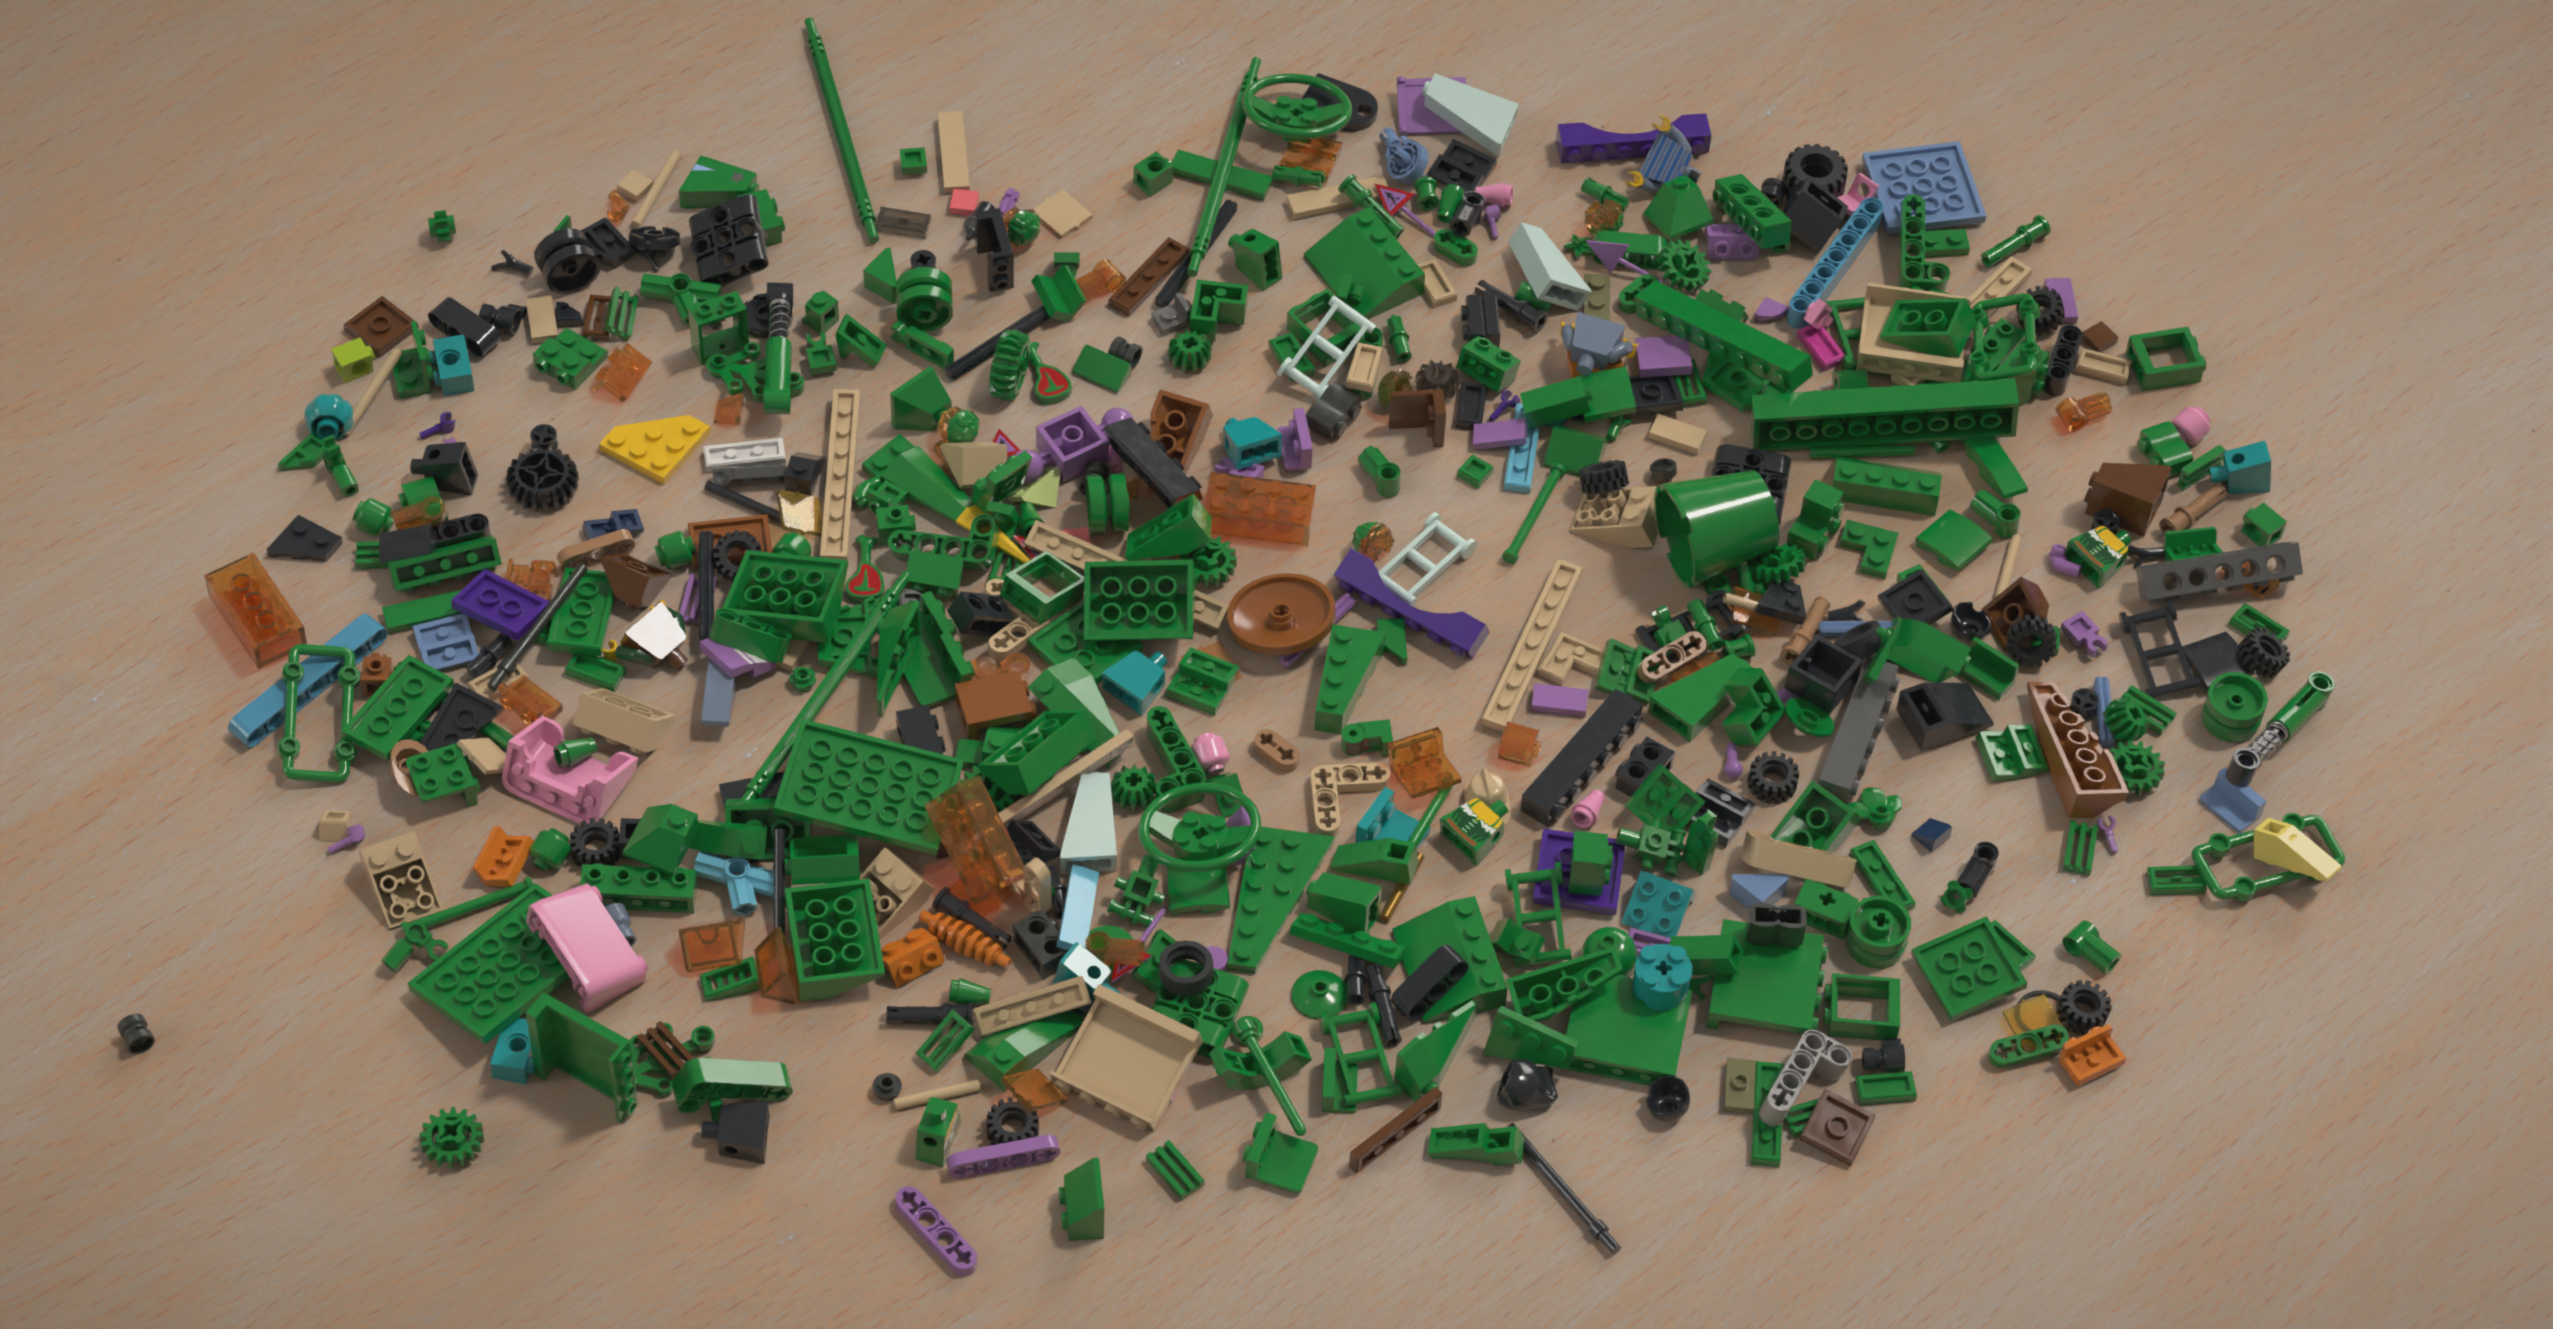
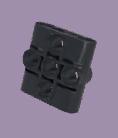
M748 194L736 197L694 214L689 218L692 238L689 250L695 257L700 282L724 286L768 267L769 261L765 245L767 232L762 228L758 201L754 195Z
M1729 444L1718 446L1711 476L1756 471L1764 480L1775 501L1780 526L1791 469V459L1781 453Z

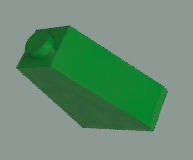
M1323 872L1317 881H1311L1306 890L1308 908L1333 922L1342 924L1346 928L1369 933L1379 920L1382 887Z

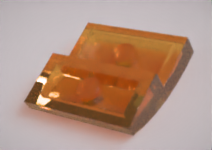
M1323 137L1307 139L1305 143L1288 141L1287 151L1281 159L1279 166L1290 168L1301 166L1305 170L1325 172L1324 183H1327L1339 158L1343 142Z

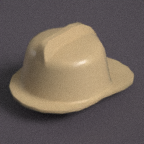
M1483 768L1482 772L1475 775L1464 787L1465 803L1478 798L1489 807L1496 800H1501L1508 808V813L1501 818L1505 826L1511 818L1508 790L1500 776L1488 772L1487 768Z

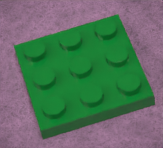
M1084 600L1028 639V646L1050 666L1075 658L1092 674L1097 684L1102 681V672L1134 651L1143 652V644L1138 640L1084 641Z
M1987 916L1911 949L1913 959L1951 1022L2027 988V981Z

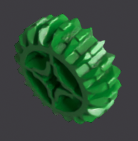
M1006 330L1001 334L995 348L989 373V390L992 396L1001 400L1013 401L1019 395L1030 358L1031 342L1029 335L1017 330Z

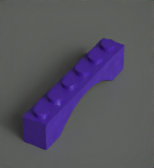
M1706 113L1681 115L1670 123L1683 133L1691 146V154L1709 153L1712 135ZM1583 122L1558 124L1556 143L1561 163L1647 157L1658 132H1663L1656 129L1643 133L1621 134L1597 129Z
M1350 548L1334 573L1338 582L1337 586L1349 594L1354 591L1361 595L1360 599L1369 606L1373 607L1376 604L1382 607V612L1392 619L1397 617L1404 618V621H1406L1404 624L1415 632L1419 630L1428 634L1427 637L1438 645H1441L1442 642L1450 646V651L1461 658L1466 655L1473 659L1490 633L1485 623L1463 611L1432 613L1406 604L1385 586L1374 561Z

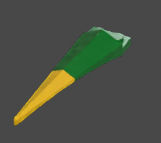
M901 434L897 435L862 463V470L870 477L878 476L882 483L887 480L906 490L909 499L939 513L969 531L973 519L980 514H985L919 446L915 447ZM983 526L979 533H988L991 530V526ZM998 528L997 548L1022 564L1030 561Z

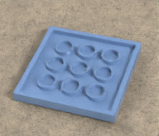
M1960 141L1863 153L1862 162L1867 177L1879 185L1874 197L1883 203L1882 220L1887 235L1899 233L1900 210L1903 199L1909 194H1917L1925 201V230L1985 223L1986 213ZM1911 210V216H1915L1913 210Z

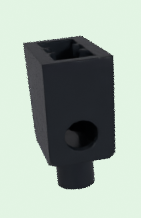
M466 442L428 445L423 458L412 459L410 464L412 475H424L425 478L432 476L438 491L472 495L479 475Z
M757 1101L723 1105L720 1110L719 1122H702V1138L718 1139V1152L721 1156L765 1164L770 1118L769 1102Z

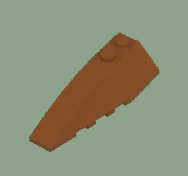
M2054 681L2028 682L2027 690L2038 738L2052 780L2069 818H2095L2127 798L2129 791L2113 755L2108 749L2103 750L2098 743L2099 738L2094 732L2087 730L2082 716L2071 710L2070 701Z

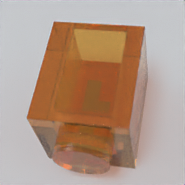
M1507 721L1500 741L1498 759L1530 767L1533 757L1538 758L1542 742L1538 741L1539 730Z

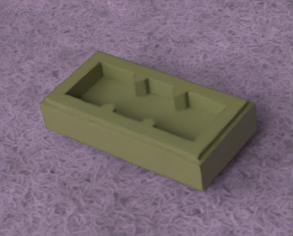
M1727 1057L1724 1112L1753 1114L1756 1060Z

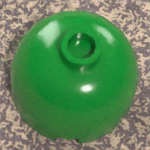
M1603 927L1588 935L1582 946L1581 956L1616 947L1623 968V972L1619 975H1625L1628 978L1632 976L1638 952L1633 938L1626 931L1616 927Z

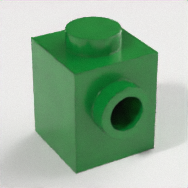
M908 505L876 508L879 545H888L890 534L896 530L916 531L915 515H909Z

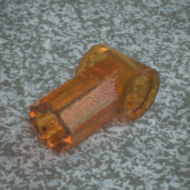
M1110 259L1099 261L1094 266L1092 272L1076 279L1086 300L1105 290L1109 293L1116 292L1126 280L1123 273Z
M2102 392L2076 400L2075 397H2068L2062 400L2056 407L2057 414L2071 432L2082 429L2088 421L2111 414L2112 411L2109 396Z
M435 496L427 497L421 502L391 511L397 530L443 522L448 513L444 502ZM432 504H439L441 506V511L436 516H429L427 514L428 507Z
M1095 931L1088 935L1085 940L1086 949L1107 967L1111 964L1134 966L1143 964L1145 945L1142 940L1110 938L1103 931Z

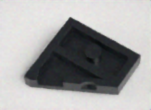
M606 217L580 230L587 237L597 259L603 263L616 266L635 255V248L629 244V241Z
M1781 580L1780 584H1776L1773 581L1757 603L1754 613L1803 625L1807 616L1801 586L1792 581Z

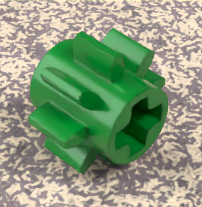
M446 210L435 211L434 218H428L430 237H437L438 242L450 241V235L456 234L454 215L447 216Z

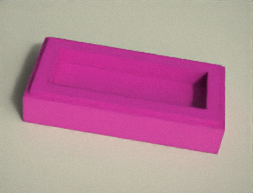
M1811 325L1797 330V338L1823 372L1842 364V357L1845 354L1823 326L1819 330Z

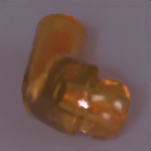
M615 190L608 195V199L613 204V207H611V212L607 211V216L611 222L619 223L624 220L629 211V205L619 191Z

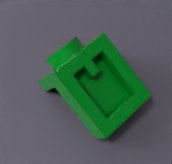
M988 500L986 506L987 514L994 519L996 526L1013 541V535H1015L1020 518L1014 505Z

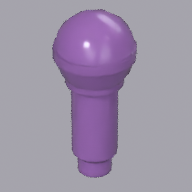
M1730 742L1726 748L1727 762L1724 767V773L1728 778L1736 779L1741 776L1743 766L1738 761L1735 743Z

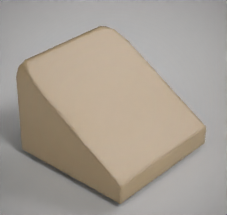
M324 810L319 820V839L321 841L339 842L347 838L349 835L347 828L351 825L352 812Z

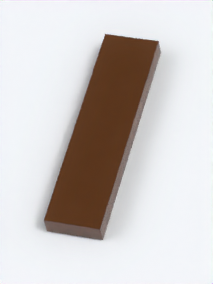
M1168 237L1108 299V305L1130 317L1179 266L1190 248Z
M1434 1087L1350 1151L1349 1168L1355 1173L1360 1172L1441 1110L1442 1092Z

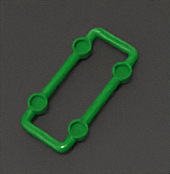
M2027 293L1993 298L1976 303L1972 309L1976 319L1972 329L1974 352L1970 354L1968 359L1970 372L1974 374L1976 380L2009 379L2033 373L2036 370L2037 363L2043 358L2041 348L2036 343L2035 320L2041 315L2038 303ZM2020 304L2018 308L2020 319L2025 321V343L2021 347L2020 355L2022 363L2026 365L1987 372L1991 366L1988 355L1984 353L1983 329L1988 327L1989 320L1984 310Z
M297 644L290 649L288 663L283 666L281 675L283 682L287 684L284 738L279 741L277 748L278 756L283 760L282 770L284 775L291 780L341 783L349 777L350 764L355 761L357 754L356 746L342 736V731L340 742L337 743L334 749V759L339 763V772L294 769V760L298 758L301 748L299 741L295 739L298 685L303 681L305 673L303 666L299 663L300 655L344 658V667L339 670L337 679L338 684L343 688L342 730L353 718L354 689L360 683L361 675L360 671L355 667V654L347 647Z
M2288 813L2283 817L2282 822L2295 826L2301 832L2304 827L2314 825L2334 857L2333 859L2341 867L2345 863L2344 852L2322 817L2315 814L2300 816L2297 813ZM2254 830L2230 837L2223 833H2215L2210 836L2208 843L2194 847L2191 853L2192 860L2214 897L2222 900L2234 897L2240 902H2246L2252 899L2255 891L2305 877L2312 881H2320L2314 877L2289 870L2256 880L2245 876L2238 877L2233 886L2221 888L2203 855L2210 854L2214 858H2222L2228 854L2231 847L2253 842Z

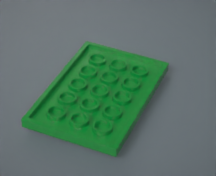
M801 719L774 804L773 814L937 856L964 760Z
M536 883L410 980L407 983L409 991L483 1044L488 1043L528 1011L543 992L549 994L570 977L546 939L541 940L539 931L533 933L526 923L528 907L541 899L552 896V894Z

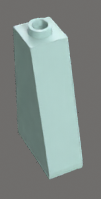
M1435 73L1431 82L1426 81L1422 95L1425 96L1424 106L1499 157L1517 118L1519 104Z
M1521 222L1508 242L1537 299L1579 311L1592 293L1591 289L1542 228Z
M1092 772L1081 775L1060 853L1061 874H1069L1072 864L1097 872L1117 871L1110 773Z

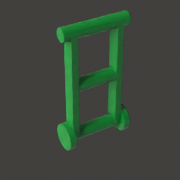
M1865 297L1825 301V303L1833 308L1830 316L1834 319L1833 325L1842 351L1845 354L1842 357L1843 371L1856 370L1857 360H1854L1848 340L1860 339L1861 328L1844 330L1837 310L1864 308Z
M1556 862L1553 869L1512 874L1511 869H1505L1508 892L1513 891L1517 926L1523 928V925L1556 920L1559 950L1539 952L1534 964L1514 957L1515 966L1520 967L1571 960V948L1565 949L1558 885L1564 884L1561 862ZM1551 880L1555 909L1522 914L1519 884Z
M1369 1003L1367 1010L1327 1017L1326 1012L1319 1013L1321 1032L1323 1036L1330 1035L1333 1048H1336V1058L1347 1094L1343 1095L1345 1106L1401 1096V1085H1394L1376 1025L1380 1024L1376 1003ZM1367 1022L1374 1048L1343 1054L1335 1027ZM1378 1059L1387 1087L1355 1093L1347 1065Z

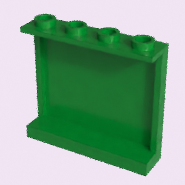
M1723 919L1720 935H1734L1744 952L1738 974L1714 975L1706 1028L1718 1030L1719 1020L1800 1034H1804L1808 1030H1817L1818 1018L1813 1017L1814 1010L1819 1011L1822 994H1817L1816 992L1817 987L1823 986L1825 971L1820 970V963H1826L1828 947H1823L1824 935L1805 932L1803 944L1795 947L1781 946L1776 943L1755 945L1746 941V922Z
M1618 975L1576 1001L1572 1005L1566 1036L1579 1041V1045L1572 1064L1566 1070L1649 1086L1653 1081L1663 1076L1676 1077L1692 990H1689L1686 999L1678 1003V1006L1674 1009L1666 1011L1654 1010L1647 1007L1646 1003L1640 998L1639 1000L1636 998L1632 990V978Z
M543 992L526 1012L535 1075L545 1081L555 1068L614 1100L617 1122L621 1123L627 1115L633 1114L638 1105L630 1040Z

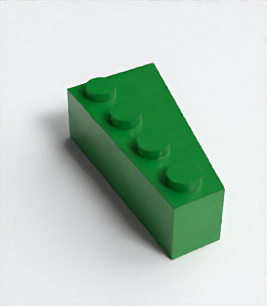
M1332 624L1315 711L1314 730L1341 734L1343 727L1346 726L1355 709L1356 702L1365 690L1367 681L1372 677L1377 662L1385 652L1386 632Z

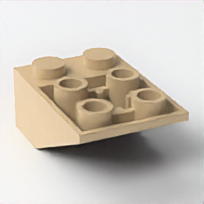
M1657 487L1622 488L1619 490L1615 489L1613 492L1607 491L1603 494L1584 493L1571 526V532L1626 548L1654 547L1659 533L1654 510V492Z
M415 831L360 849L359 857L389 929L400 926L401 922L406 921L409 923L443 910Z
M885 847L860 876V880H870L879 940L915 913L935 890L931 884L898 855Z

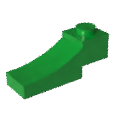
M1486 1123L1431 1128L1428 1154L1432 1159H1473L1491 1162L1494 1166L1522 1163L1524 1137L1517 1126L1489 1129Z

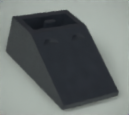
M1924 682L1900 691L1896 711L1921 751L1994 726V722L1969 683Z

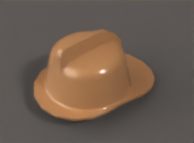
M410 739L401 740L391 750L389 773L392 780L403 791L412 796L419 797L408 771L406 760L411 756L428 752V750L417 741Z

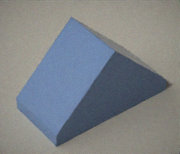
M1732 874L1729 892L1732 897L1748 909L1750 905L1756 903L1774 905L1786 894L1789 878L1787 874Z

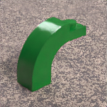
M1286 1031L1261 1048L1279 1081L1296 1073L1312 1060L1302 1037ZM1217 1046L1209 1053L1214 1062L1213 1068L1215 1072L1225 1079L1229 1089L1252 1090L1268 1085L1250 1052L1237 1053Z

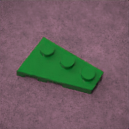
M1501 1006L1497 1011L1482 1055L1511 1060L1521 1058L1533 1061L1535 1064L1568 1069L1572 1064L1579 1041Z

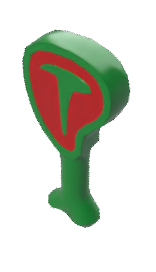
M1032 342L1030 344L1029 360L1035 369L1037 378L1034 388L1036 399L1039 403L1046 405L1056 404L1067 399L1072 393L1071 381L1058 368L1043 364L1037 354L1039 343Z
M859 535L855 538L856 544L861 549L860 564L858 565L857 572L847 580L845 586L847 598L855 603L862 604L864 599L874 597V599L880 598L885 592L883 576L880 570L871 563V549L879 542L875 536L867 538L864 535Z

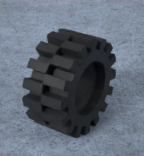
M2036 286V291L2033 292L2030 288L2027 290V294L2033 297L2039 307L2050 308L2035 320V331L2037 335H2042V331L2050 334V329L2057 330V324L2062 325V318L2065 319L2061 295L2056 293V290L2053 288L2049 291L2047 286H2044L2043 290H2040V286ZM2017 304L2016 311L2020 326L2022 325L2023 330H2025V321L2020 319L2018 311L2020 304Z
M1624 461L1598 462V464L1593 463L1590 466H1585L1578 471L1582 492L1586 494L1613 492L1615 489H1622L1621 487H1626L1629 484Z
M734 530V533L727 532L723 538L720 537L718 539V543L715 545V567H717L719 574H723L727 580L730 578L734 581L740 567L731 564L727 558L731 548L740 546L746 550L762 552L761 544L759 541H756V537L748 535L746 531H743V533L739 532V530Z
M2025 615L2024 621L2019 617L2016 619L2017 624L2012 622L2010 629L2007 630V648L2009 656L2012 655V660L2016 662L2019 659V665L2021 666L2028 662V667L2033 668V663L2035 662L2038 667L2042 666V660L2046 663L2049 662L2050 656H2054L2056 649V634L2051 623L2048 624L2046 618L2040 621L2039 615H2035L2034 619H2030V615ZM2035 634L2041 637L2042 642L2037 647L2028 648L2022 645L2021 639L2026 635Z
M2258 627L2257 629H2252L2239 643L2238 650L2240 652L2238 654L2244 658L2242 660L2244 664H2249L2248 669L2251 671L2254 669L2256 671L2255 674L2258 676L2262 674L2263 678L2269 677L2271 679L2288 664L2290 652L2286 651L2288 647L2281 644L2283 640L2281 638L2277 639L2274 632L2269 634L2268 629L2264 628L2262 630L2261 627Z
M1772 751L1771 756L1764 752L1762 758L1759 755L1756 756L1755 761H1752L1750 766L1748 788H1751L1753 796L1758 793V800L1761 801L1763 797L1766 798V803L1768 804L1771 803V800H1775V804H1780L1781 798L1784 802L1788 801L1789 796L1792 798L1797 789L1799 779L1797 763L1793 764L1794 759L1791 757L1786 760V754L1782 752L1780 756H1776L1777 751ZM1766 773H1776L1782 776L1784 780L1774 783L1766 780L1763 775Z
M590 818V823L587 824L583 820L581 821V827L576 825L574 832L570 834L569 840L571 856L575 860V864L578 867L581 864L592 865L596 863L614 866V860L618 862L620 859V833L616 826L613 827L611 821L605 824V819L600 818L599 822H595V818ZM592 840H603L606 842V846L598 850L587 849L585 844Z
M2077 980L2076 984L2071 982L2068 987L2064 988L2060 996L2056 1014H2060L2058 1017L2060 1022L2066 1021L2064 1024L2066 1029L2070 1026L2073 1027L2072 1032L2077 1034L2078 1030H2081V1035H2086L2088 1030L2094 1027H2103L2112 1009V1005H2110L2111 998L2106 997L2107 991L2105 989L2101 992L2099 991L2100 985L2097 983L2092 987L2090 986L2091 981L2086 980L2084 985L2082 980ZM2074 1002L2088 1004L2094 1013H2084L2078 1010Z
M1008 1097V1103H1005L1003 1099L999 1100L998 1106L993 1104L991 1112L988 1111L986 1127L988 1140H991V1145L1037 1137L1039 1135V1116L1037 1115L1036 1108L1033 1107L1031 1109V1103L1028 1101L1023 1105L1022 1098H1018L1017 1102H1013V1097ZM1016 1119L1023 1122L1024 1127L1019 1131L1009 1132L1004 1130L1001 1125L1006 1120Z

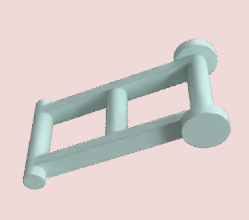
M1336 296L1331 298L1328 304L1332 307L1293 360L1288 357L1276 373L1280 377L1285 373L1317 396L1315 401L1322 396L1329 386V381L1367 331L1371 334L1376 327L1374 323ZM1336 310L1361 327L1344 352L1319 335ZM1312 343L1337 360L1320 385L1295 368Z
M1437 512L1432 513L1427 518L1423 526L1424 531L1379 571L1385 586L1396 597L1410 606L1415 605L1417 602L1416 596L1460 556L1464 559L1469 558L1477 548V541L1472 538L1466 541L1441 523V515ZM1435 532L1456 546L1437 565L1416 551ZM1407 558L1428 572L1409 591H1406L1387 577Z

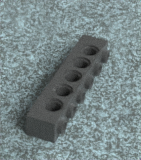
M2293 541L2136 567L2140 599L2149 600V604L2166 602L2165 597L2175 596L2176 600L2191 598V593L2200 591L2201 595L2216 594L2218 588L2227 587V591L2243 589V584L2253 583L2254 587L2269 585V580L2279 579V582H2288L2295 580L2296 575L2303 574L2299 543ZM2270 558H2274L2276 560V567L2270 572L2267 569V562ZM2248 562L2250 564V572L2243 576L2241 566ZM2222 566L2225 571L2224 577L2217 580L2215 571L2218 567ZM2196 570L2199 579L2192 585L2189 581V575ZM2167 575H2171L2173 579L2172 586L2165 589L2163 580Z

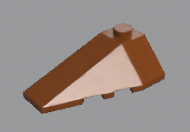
M1160 389L1151 410L1150 438L1154 442L1158 439L1166 447L1168 452L1165 454L1171 460L1175 457L1185 468L1183 473L1185 475L1204 440L1213 417L1209 404ZM1149 487L1147 488L1148 493L1156 495Z

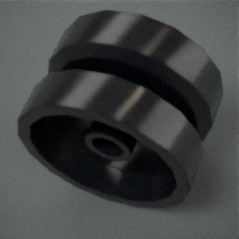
M566 228L557 230L547 235L534 251V260L551 291L557 294H572L583 290L597 278L600 272L599 260L585 234L578 229Z

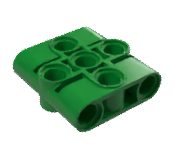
M1183 959L1171 964L1169 970L1179 977L1187 978L1201 973L1203 966L1199 963ZM1213 968L1211 984L1206 990L1197 995H1175L1167 991L1160 984L1157 988V996L1152 1010L1200 1032L1203 1042L1196 1054L1211 1058L1209 1053L1217 1046L1224 1048L1250 986L1240 976Z

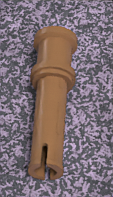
M2216 483L2187 506L2177 507L2174 514L2160 520L2159 527L2161 532L2164 534L2169 531L2191 528L2195 524L2197 517L2220 500L2226 498L2227 492L2219 494L2225 488L2221 484Z
M1818 596L1815 598L1810 610L1806 614L1807 617L1803 625L1791 633L1788 646L1784 647L1781 651V658L1785 663L1791 665L1813 639L1819 623L1823 620L1831 606V603L1825 597Z

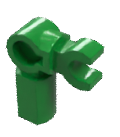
M333 435L323 438L326 449L323 453V460L329 474H332L343 497L355 495L359 491L358 483L345 463L339 444L336 445Z
M415 921L407 926L404 939L399 938L381 959V962L396 973L413 953V945H416L419 949L424 948L427 950L429 959L434 962L439 957L433 953V948L440 946L446 951L449 946L444 940L432 938L433 934L426 929V926L421 922Z

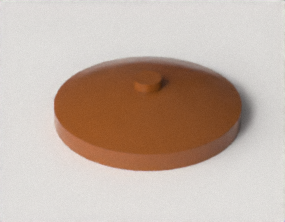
M1293 573L1269 575L1250 582L1235 594L1227 611L1229 630L1233 638L1244 648L1264 655H1288L1304 651L1323 640L1331 631L1332 624L1335 623L1336 619L1335 601L1330 590L1314 578Z

